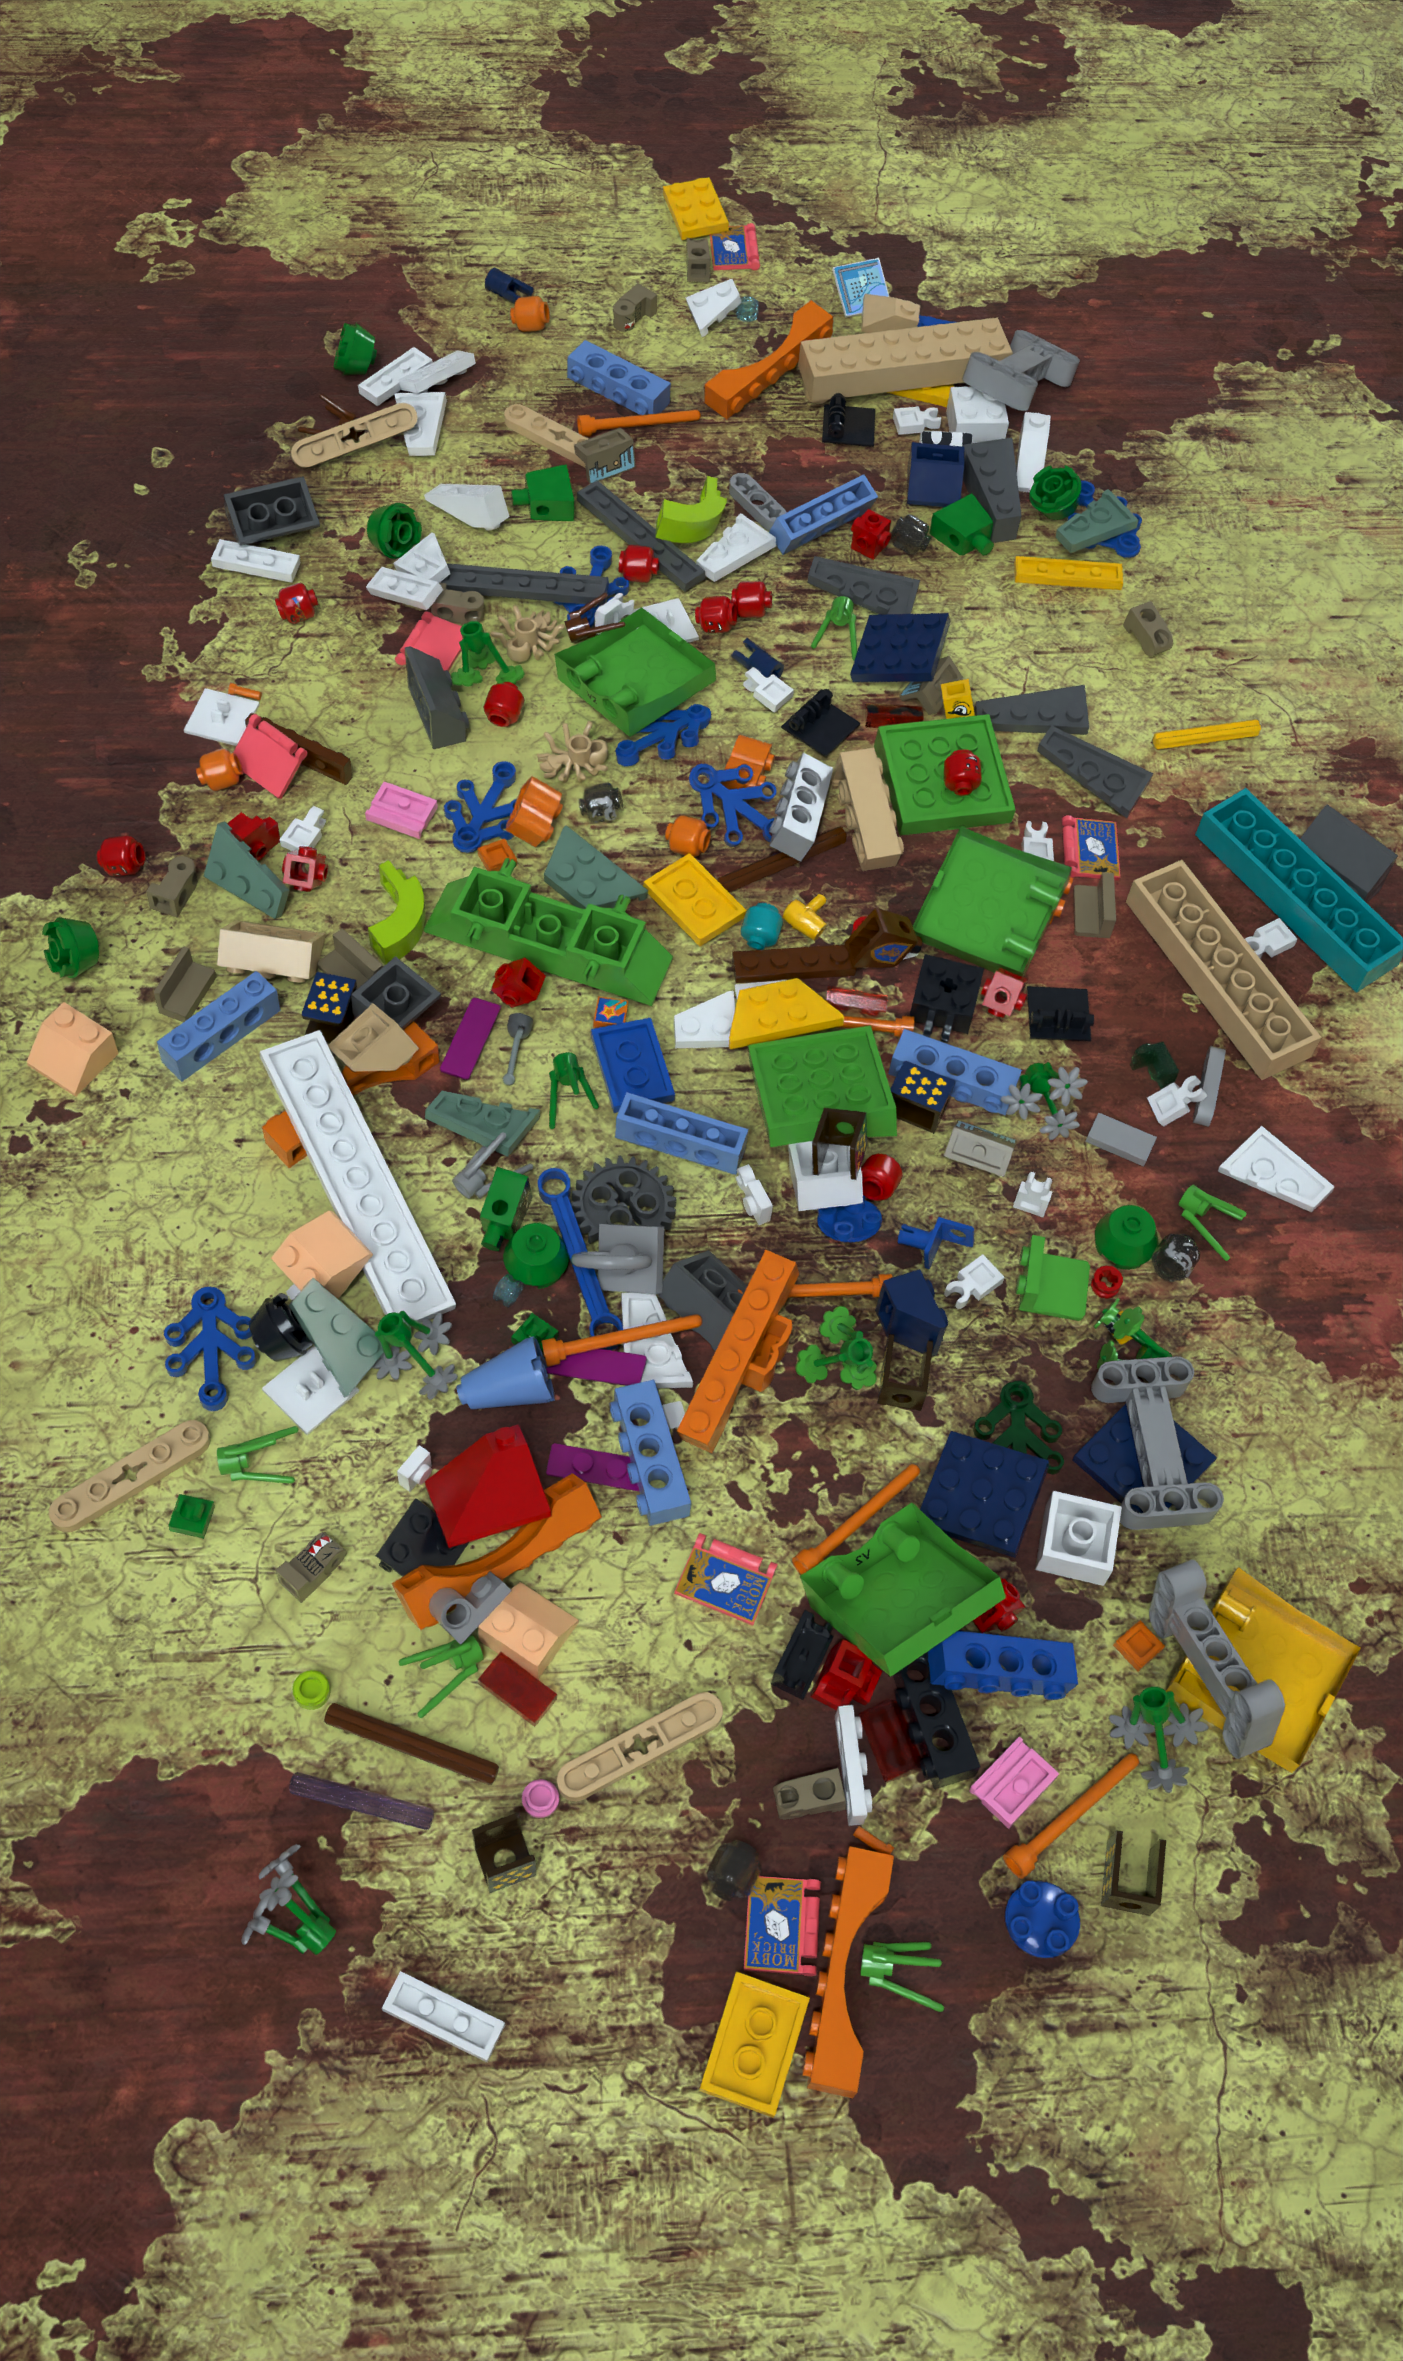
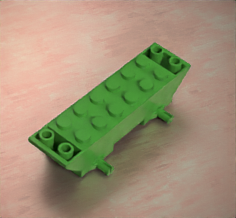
M509 858L504 860L500 871H487L473 867L469 876L447 883L424 928L425 933L511 961L526 958L539 970L649 1006L653 1005L673 960V956L646 930V922L633 918L625 912L631 902L628 896L624 898V895H619L614 908H602L588 903L586 909L566 904L532 893L530 884L513 878L511 874L517 864L513 859L510 861Z

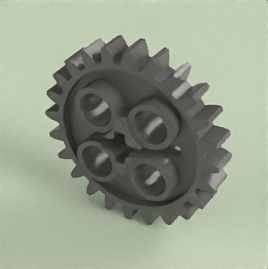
M618 1156L617 1164H613L609 1158H605V1167L602 1168L595 1162L593 1163V1173L584 1170L583 1180H577L576 1190L572 1191V1201L574 1202H571V1206L577 1222L580 1224L579 1228L582 1235L589 1233L588 1243L591 1244L597 1239L599 1240V1224L621 1222L625 1225H636L633 1221L634 1219L641 1226L664 1227L665 1230H671V1219H675L676 1209L674 1208L676 1207V1197L673 1196L674 1187L672 1185L666 1186L668 1176L658 1177L659 1167L657 1166L649 1171L647 1169V1160L643 1161L640 1166L635 1165L636 1160L634 1156L631 1157L629 1163H624L622 1156ZM630 1183V1184H633L634 1186H633V1187H624V1186H622V1184ZM605 1199L607 1200V1202L598 1203L595 1200ZM641 1207H650V1208H652L653 1210L643 1211V1210H641L640 1208H641Z

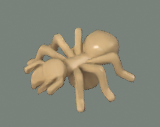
M515 605L513 606L517 620L514 625L515 631H512L509 622L502 616L498 617V620L503 623L508 636L514 638L506 640L502 633L491 632V637L499 638L503 646L507 648V655L511 660L524 662L529 659L531 650L536 660H540V657L544 656V652L541 649H537V644L547 652H550L553 645L560 642L556 637L559 631L565 628V625L560 624L556 626L557 620H554L550 625V612L548 611L543 615L544 609L537 616L536 612H532L530 618H522L518 606ZM546 630H553L551 635L545 634ZM540 638L548 640V645L545 642H543Z
M591 721L587 722L583 735L577 734L571 738L568 724L563 723L565 745L568 751L558 749L553 737L548 732L544 733V737L548 740L552 752L559 754H537L538 762H543L540 763V769L547 772L544 774V778L555 777L557 772L561 770L562 765H566L565 770L558 779L564 783L568 781L572 765L575 767L579 782H583L586 779L584 773H581L580 767H584L593 776H596L600 770H608L607 766L601 765L607 759L608 744L603 739L590 740L588 738L592 727Z

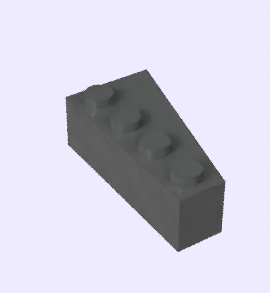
M1005 438L963 445V482L968 493H972L993 520L994 524L990 540L993 543L1016 540L1022 515L1013 439Z

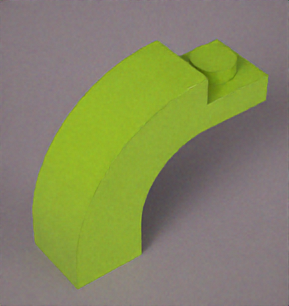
M707 476L700 494L699 503L687 505L664 499L656 520L655 538L677 543H693L704 540L712 535L719 524L727 502V498L720 497L721 491L717 490L718 478Z
M389 860L379 865L380 883L397 904V907L389 917L368 927L370 946L384 965L395 956L398 959L403 958L416 946L423 934L426 920L424 894L419 880L415 875L406 879L401 869L396 870Z

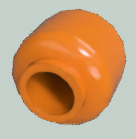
M539 296L518 298L514 308H511L510 311L512 323L516 324L521 332L543 330L546 323H549L550 320L548 304L543 302Z
M224 748L202 755L199 761L200 767L196 768L200 783L202 785L207 784L213 791H220L238 784L239 776L243 774L241 763L235 752L230 753Z
M681 815L677 817L674 823L670 822L668 824L665 839L669 840L672 852L681 855L690 853L693 857H697L701 852H706L711 839V831L707 829V824L703 820Z

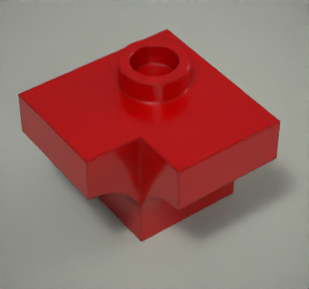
M241 812L227 823L232 828L231 833L239 842L244 841L251 848L249 853L256 860L264 858L269 850L280 843L278 823L270 816L261 819L256 815L251 819Z
M843 1639L831 1648L810 1697L836 1711L838 1706L849 1705L852 1699L865 1706L870 1702L882 1670L877 1668L872 1663L873 1661L861 1652L857 1646Z

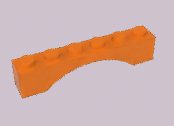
M810 300L793 314V324L783 344L774 353L749 366L722 370L705 384V404L726 420L733 414L740 412L748 402L756 399L769 385L775 384L779 377L796 366L799 362L801 341L831 338L833 334V316Z
M412 1022L404 1029V1032L419 1049L413 1054L412 1059L407 1064L400 1066L396 1071L353 1072L346 1065L341 1073L353 1096L381 1083L397 1080H415L439 1063L438 1045L415 1022ZM286 1110L280 1115L272 1116L262 1126L265 1143L288 1168H291L307 1156Z
M765 1250L677 1429V1433L683 1441L711 1454L713 1453L728 1422L734 1401L748 1367L768 1328L786 1303L799 1276L796 1262Z
M571 1473L545 1489L544 1493L552 1517L523 1525L508 1541L496 1550L476 1560L458 1565H421L391 1583L408 1618L420 1630L425 1627L434 1626L439 1622L430 1613L429 1603L433 1594L439 1589L452 1588L465 1598L471 1591L472 1585L479 1578L486 1576L489 1571L503 1581L504 1578L515 1571L529 1567L536 1558L544 1553L558 1549L562 1546L563 1541L576 1533H582L590 1529L593 1523L602 1518L586 1482ZM457 1604L450 1606L446 1614L456 1609Z
M849 1846L845 1857L839 1856L835 1879L841 1881L839 1895L832 1894L828 1917L835 1919L833 1933L826 1932L822 1956L828 1957L826 1972H819L815 1995L822 1996L820 2011L812 2012L809 2035L815 2036L813 2052L806 2051L802 2069V2076L808 2077V2089L854 2098L858 2092L864 2051L854 2034L847 2012L844 1989L845 1968L850 1946L857 1930L869 1914L884 1902L888 1895L894 1860L893 1855Z

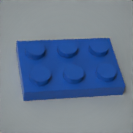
M651 1018L591 1029V1039L613 1113L619 1112L626 1092L660 1103L675 1101V1092Z

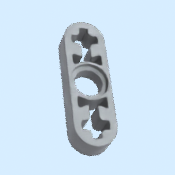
M737 473L730 478V495L766 530L770 531L777 517L787 513L748 474ZM761 500L764 504L755 505L751 501Z
M1210 1046L1207 1051L1199 1089L1202 1088L1206 1092L1207 1097L1200 1102H1196L1193 1123L1207 1127L1211 1123L1223 1070L1225 1049Z

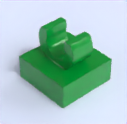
M531 1313L511 1336V1341L516 1345L524 1339L534 1336L538 1340L543 1352L541 1340L555 1338L556 1340L559 1331Z
M179 1494L168 1525L169 1530L204 1539L215 1508L214 1502Z

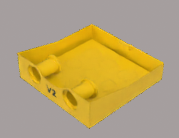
M1238 1567L1227 1581L1211 1612L1255 1681L1260 1683L1271 1679L1282 1692L1285 1710L1274 1740L1270 1746L1257 1752L1290 1773H1293L1302 1763L1361 1648L1300 1612ZM1186 1655L1166 1692L1172 1691L1175 1701L1179 1704H1187L1188 1709L1192 1712L1202 1708V1718L1223 1730L1226 1717ZM1209 1656L1213 1660L1221 1661L1215 1656ZM1227 1686L1233 1691H1240L1234 1686Z

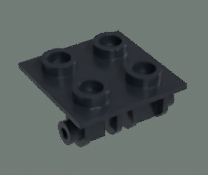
M841 393L834 394L830 399V405L824 404L822 442L874 447L876 409L845 406V397Z
M829 689L819 690L816 695L809 699L806 704L781 726L782 729L824 757H827L861 724L831 704L833 694Z
M1027 986L1030 1039L1091 1041L1090 1026L1094 1025V1014H1089L1087 989Z
M415 1498L375 1556L381 1560L379 1566L387 1572H391L393 1569L403 1577L421 1565H454L469 1542L448 1548L436 1513Z

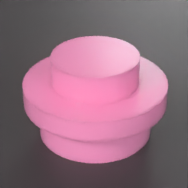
M543 1779L534 1780L525 1787L522 1793V1805L525 1811L533 1817H548L558 1807L559 1793L555 1785L550 1781Z

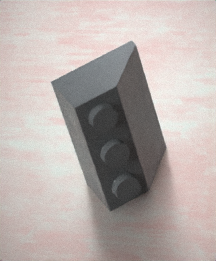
M304 476L224 494L225 513L232 534L240 546L320 527Z
M411 646L405 647L408 689L432 748L437 749L466 742V729H469V721L466 712H461L459 709L461 707L460 698L457 691H452L451 689L452 680L449 671L443 670L439 659Z
M1328 804L1321 810L1300 838L1366 903L1380 892L1398 857L1397 854Z
M707 1250L675 1262L663 1279L662 1293L658 1295L664 1300L668 1308L676 1311L681 1317L694 1314L700 1315L702 1317V1325L692 1330L705 1338L716 1352L747 1285L714 1254Z

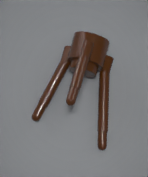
M319 395L327 403L325 409L341 418L338 426L358 419L355 414L347 411L326 395ZM298 427L299 432L312 435L324 431L313 428ZM351 428L350 434L341 440L346 441L352 438L358 441V438L364 434L365 430L355 432L354 428Z
M607 593L601 594L579 610L569 613L571 619L564 622L571 643L595 637L598 635L596 633L625 627V622H618L590 628L587 617L581 619V615L608 597Z

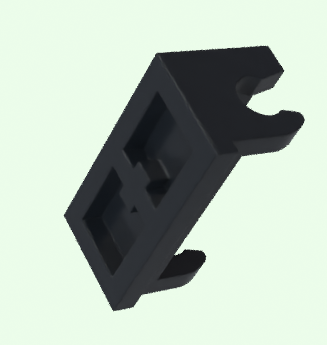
M804 1610L774 1671L771 1685L801 1700H804L834 1637L831 1635L833 1627L830 1623H825L824 1626L816 1624L814 1622V1614Z

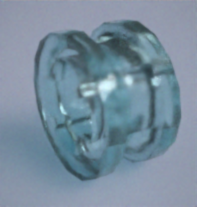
M741 297L742 303L736 309L737 318L745 322L754 321L758 317L759 302L753 297Z
M506 1274L496 1286L493 1299L496 1301L503 1300V1305L509 1308L519 1297L523 1288V1282L520 1280L515 1282L513 1281V1276Z

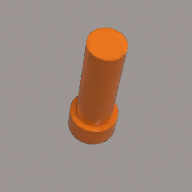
M234 683L229 685L228 694L240 695L256 700L261 699L262 692L240 687Z
M858 1826L853 1836L879 1853L891 1855L895 1848L889 1843L885 1844L860 1826Z

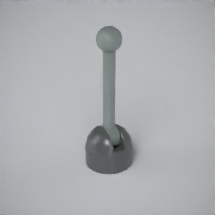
M513 1013L508 1019V1033L514 1038L508 1071L503 1076V1082L508 1086L513 1085L515 1082L513 1073L520 1040L530 1035L533 1026V1019L525 1014Z

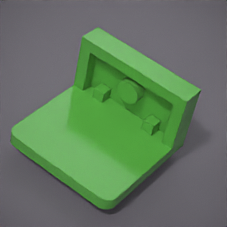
M1032 1235L1028 1247L1022 1246L1019 1265L1024 1266L1023 1275L1019 1274L1016 1285V1294H1020L1019 1310L1076 1321L1082 1320L1086 1312L1090 1272L1089 1263L1084 1260L1045 1254V1237Z

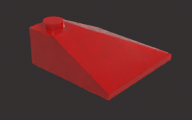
M519 1425L503 1427L495 1432L485 1434L424 1482L448 1548L552 1517L529 1447Z

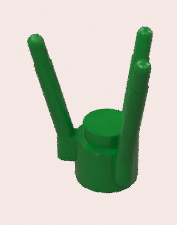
M570 1052L555 1056L553 1059L554 1070L549 1072L551 1080L550 1129L555 1128L558 1082L565 1086L571 1085L573 1093L578 1095L580 1091L577 1081L579 1080L593 1108H599L595 1095L585 1077L583 1067H579L577 1056Z

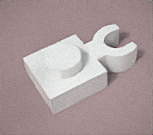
M919 406L894 409L893 420L898 435L921 433L924 431V427L929 429L940 428L941 417H937L938 408L931 407L925 411H920Z
M1027 821L1024 830L1025 837H1023L1021 843L1022 851L1054 861L1052 838H1045L1048 830L1047 823L1042 822L1041 829L1036 831L1031 827V821Z
M1280 918L1256 929L1253 937L1245 938L1259 958L1262 957L1264 952H1267L1272 958L1294 947L1297 942V938Z
M1195 1075L1188 1077L1180 1088L1173 1082L1147 1098L1158 1122L1163 1127L1190 1112L1188 1103L1191 1101L1200 1102L1207 1097L1206 1092L1202 1088L1192 1092L1193 1088L1201 1083L1200 1079Z
M749 1164L737 1168L739 1176L736 1177V1181L740 1189L745 1193L743 1204L749 1216L753 1215L758 1225L769 1222L773 1205L759 1179H755Z
M1030 1172L1026 1182H1021L1013 1207L1044 1217L1052 1195V1191H1049L1052 1179L1047 1178L1046 1182H1039L1034 1178L1035 1173Z
M982 1254L959 1271L957 1276L959 1281L949 1283L944 1295L947 1297L953 1292L959 1293L962 1297L957 1300L955 1307L961 1309L968 1303L970 1295L973 1294L978 1301L1000 1286L1005 1277Z

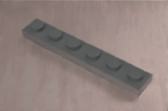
M598 480L577 492V501L629 545L651 547L654 550L655 558H659V571L684 592L705 579V570L670 541L655 538L656 529Z
M447 563L451 574L441 581V583L447 584L448 590L462 591L463 593L476 591L484 596L577 604L589 603L601 594L607 593L609 587L608 577L449 563ZM604 599L597 605H604L606 599Z

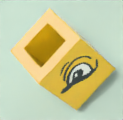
M969 679L941 684L946 719L975 716Z

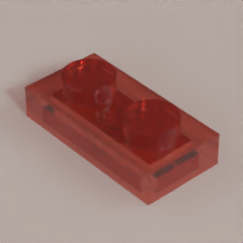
M828 985L825 1000L837 1010L847 1011L849 1007L860 1008L863 1014L877 1016L879 1012L886 1013L888 995Z
M502 1652L496 1656L478 1678V1684L534 1727L557 1700L558 1694Z

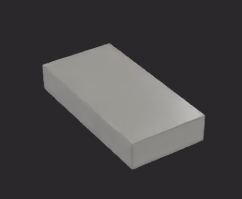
M1098 1113L1086 1142L1144 1167L1157 1137Z

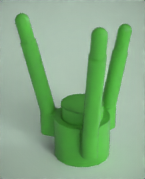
M840 596L833 600L831 610L826 612V617L811 647L813 649L817 647L830 621H833L838 626H844L848 623L852 659L855 661L857 654L856 615L853 614L854 603L850 598Z
M1191 1185L1179 1202V1206L1185 1209L1181 1216L1190 1221L1225 1261H1228L1230 1256L1195 1216L1198 1214L1203 1217L1210 1207L1238 1220H1242L1247 1213L1236 1206L1205 1193L1195 1185Z
M293 1426L243 1443L217 1448L220 1474H230L231 1481L254 1480L294 1483L295 1479L290 1476L243 1472V1468L250 1467L248 1452L275 1445L277 1439L297 1433L298 1427Z
M472 1634L462 1644L453 1640L447 1644L399 1660V1665L404 1666L430 1658L421 1662L420 1667L422 1669L449 1660L455 1670L460 1668L463 1670L418 1712L419 1718H423L467 1677L478 1672L476 1663L484 1660V1656L477 1640Z
M873 1942V1945L864 1944L860 1976L870 1977L869 1985L883 1987L936 2011L942 2012L944 2010L942 2004L884 1979V1975L892 1976L893 1964L940 1967L942 1965L940 1959L894 1955V1952L931 1949L929 1942L888 1944Z

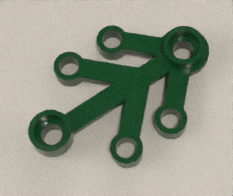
M1022 1381L1009 1382L1000 1392L1001 1403L986 1417H980L976 1420L973 1427L974 1435L980 1440L991 1438L995 1425L1010 1414L1011 1426L993 1444L1006 1448L1012 1444V1450L1026 1454L1027 1446L1039 1458L1056 1460L1058 1466L1053 1467L1049 1465L1047 1473L1052 1475L1059 1473L1064 1465L1063 1456L1059 1452L1052 1451L1025 1426V1415L1041 1428L1040 1436L1047 1443L1058 1441L1062 1434V1426L1059 1422L1051 1420L1033 1403V1392L1026 1383ZM1016 1395L1020 1397L1022 1402L1013 1401L1011 1396ZM979 1425L988 1426L990 1431L982 1432L979 1429ZM1046 1428H1053L1057 1434H1048Z

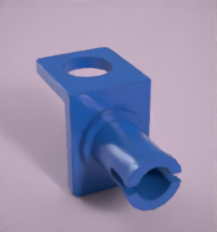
M938 1217L934 1229L930 1232L903 1224L901 1227L903 1230H900L898 1235V1244L925 1250L924 1266L926 1269L931 1268L942 1239L967 1247H973L975 1243L974 1228L972 1226ZM950 1230L961 1231L966 1237L957 1236Z

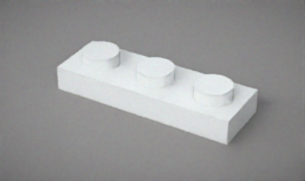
M413 347L358 385L359 394L378 406L393 396L394 393L401 390L399 379L433 363V361Z
M457 350L399 379L401 390L416 394L426 393L429 387L444 384L448 381L447 378L467 372V368L476 364L474 354Z
M220 539L211 557L212 567L292 583L300 566V555L246 544L240 546L236 542Z
M381 567L366 586L371 595L428 610L443 591V588L437 581Z
M853 1705L838 1706L835 1714V1724L848 1825H863L867 1812H872V1797L870 1789L864 1790L862 1777L867 1775V1760L865 1753H859L858 1739H862L861 1718L854 1716Z
M401 1971L382 2007L384 2012L487 2063L505 2027V2022Z

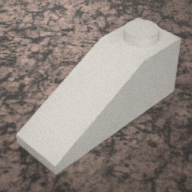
M1025 412L1016 464L1019 491L1030 493L1034 483L1033 477L1044 468L1051 415Z
M440 484L424 495L426 501L472 527L485 528L488 531L500 527L501 522L510 517L502 488L499 485Z

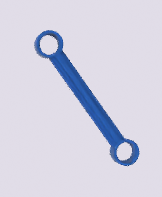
M559 1168L545 1170L538 1179L539 1196L543 1202L551 1205L571 1261L573 1254L588 1252L569 1200L571 1194L570 1178L565 1171ZM550 1179H560L566 1185L565 1190L557 1195H550L542 1188L545 1182ZM572 1264L592 1320L589 1328L590 1337L595 1336L594 1330L603 1323H611L616 1326L618 1331L623 1330L621 1320L609 1311L595 1269L577 1267ZM614 1345V1346L605 1347V1348H600V1349H604V1350H614V1349H616L619 1345Z

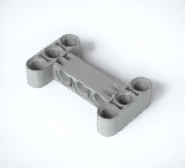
M1016 330L1010 344L1013 352L1012 355L998 361L986 354L973 352L970 355L962 378L966 384L1014 409L1026 411L1029 409L1036 391L1037 381L1045 378L1059 386L1069 387L1073 381L1080 359L1032 333Z
M1183 1357L1105 1362L1100 1366L1091 1384V1391L1097 1400L1104 1403L1126 1402L1144 1484V1487L1131 1489L1120 1504L1122 1507L1120 1523L1128 1529L1140 1530L1207 1524L1215 1517L1224 1502L1223 1493L1216 1485L1206 1482L1187 1483L1169 1399L1177 1398L1184 1394L1194 1376L1192 1364ZM1170 1374L1178 1376L1181 1381L1173 1379ZM1137 1376L1145 1378L1148 1383L1139 1381ZM1104 1379L1112 1380L1115 1386L1107 1384ZM1198 1499L1206 1501L1210 1508L1203 1507L1198 1502ZM1164 1502L1172 1503L1177 1511L1168 1509ZM1130 1504L1139 1506L1143 1513L1133 1511Z
M1189 1560L1159 1572L1149 1609L1150 1622L1160 1638L1164 1639L1172 1635L1176 1637L1226 1717L1222 1732L1223 1739L1232 1756L1240 1759L1272 1744L1285 1710L1284 1698L1273 1680L1267 1679L1260 1683L1255 1681L1203 1600L1207 1587L1203 1570L1195 1560ZM1191 1627H1198L1202 1631L1193 1630ZM1209 1656H1215L1221 1661L1213 1660ZM1227 1686H1234L1240 1691H1233Z

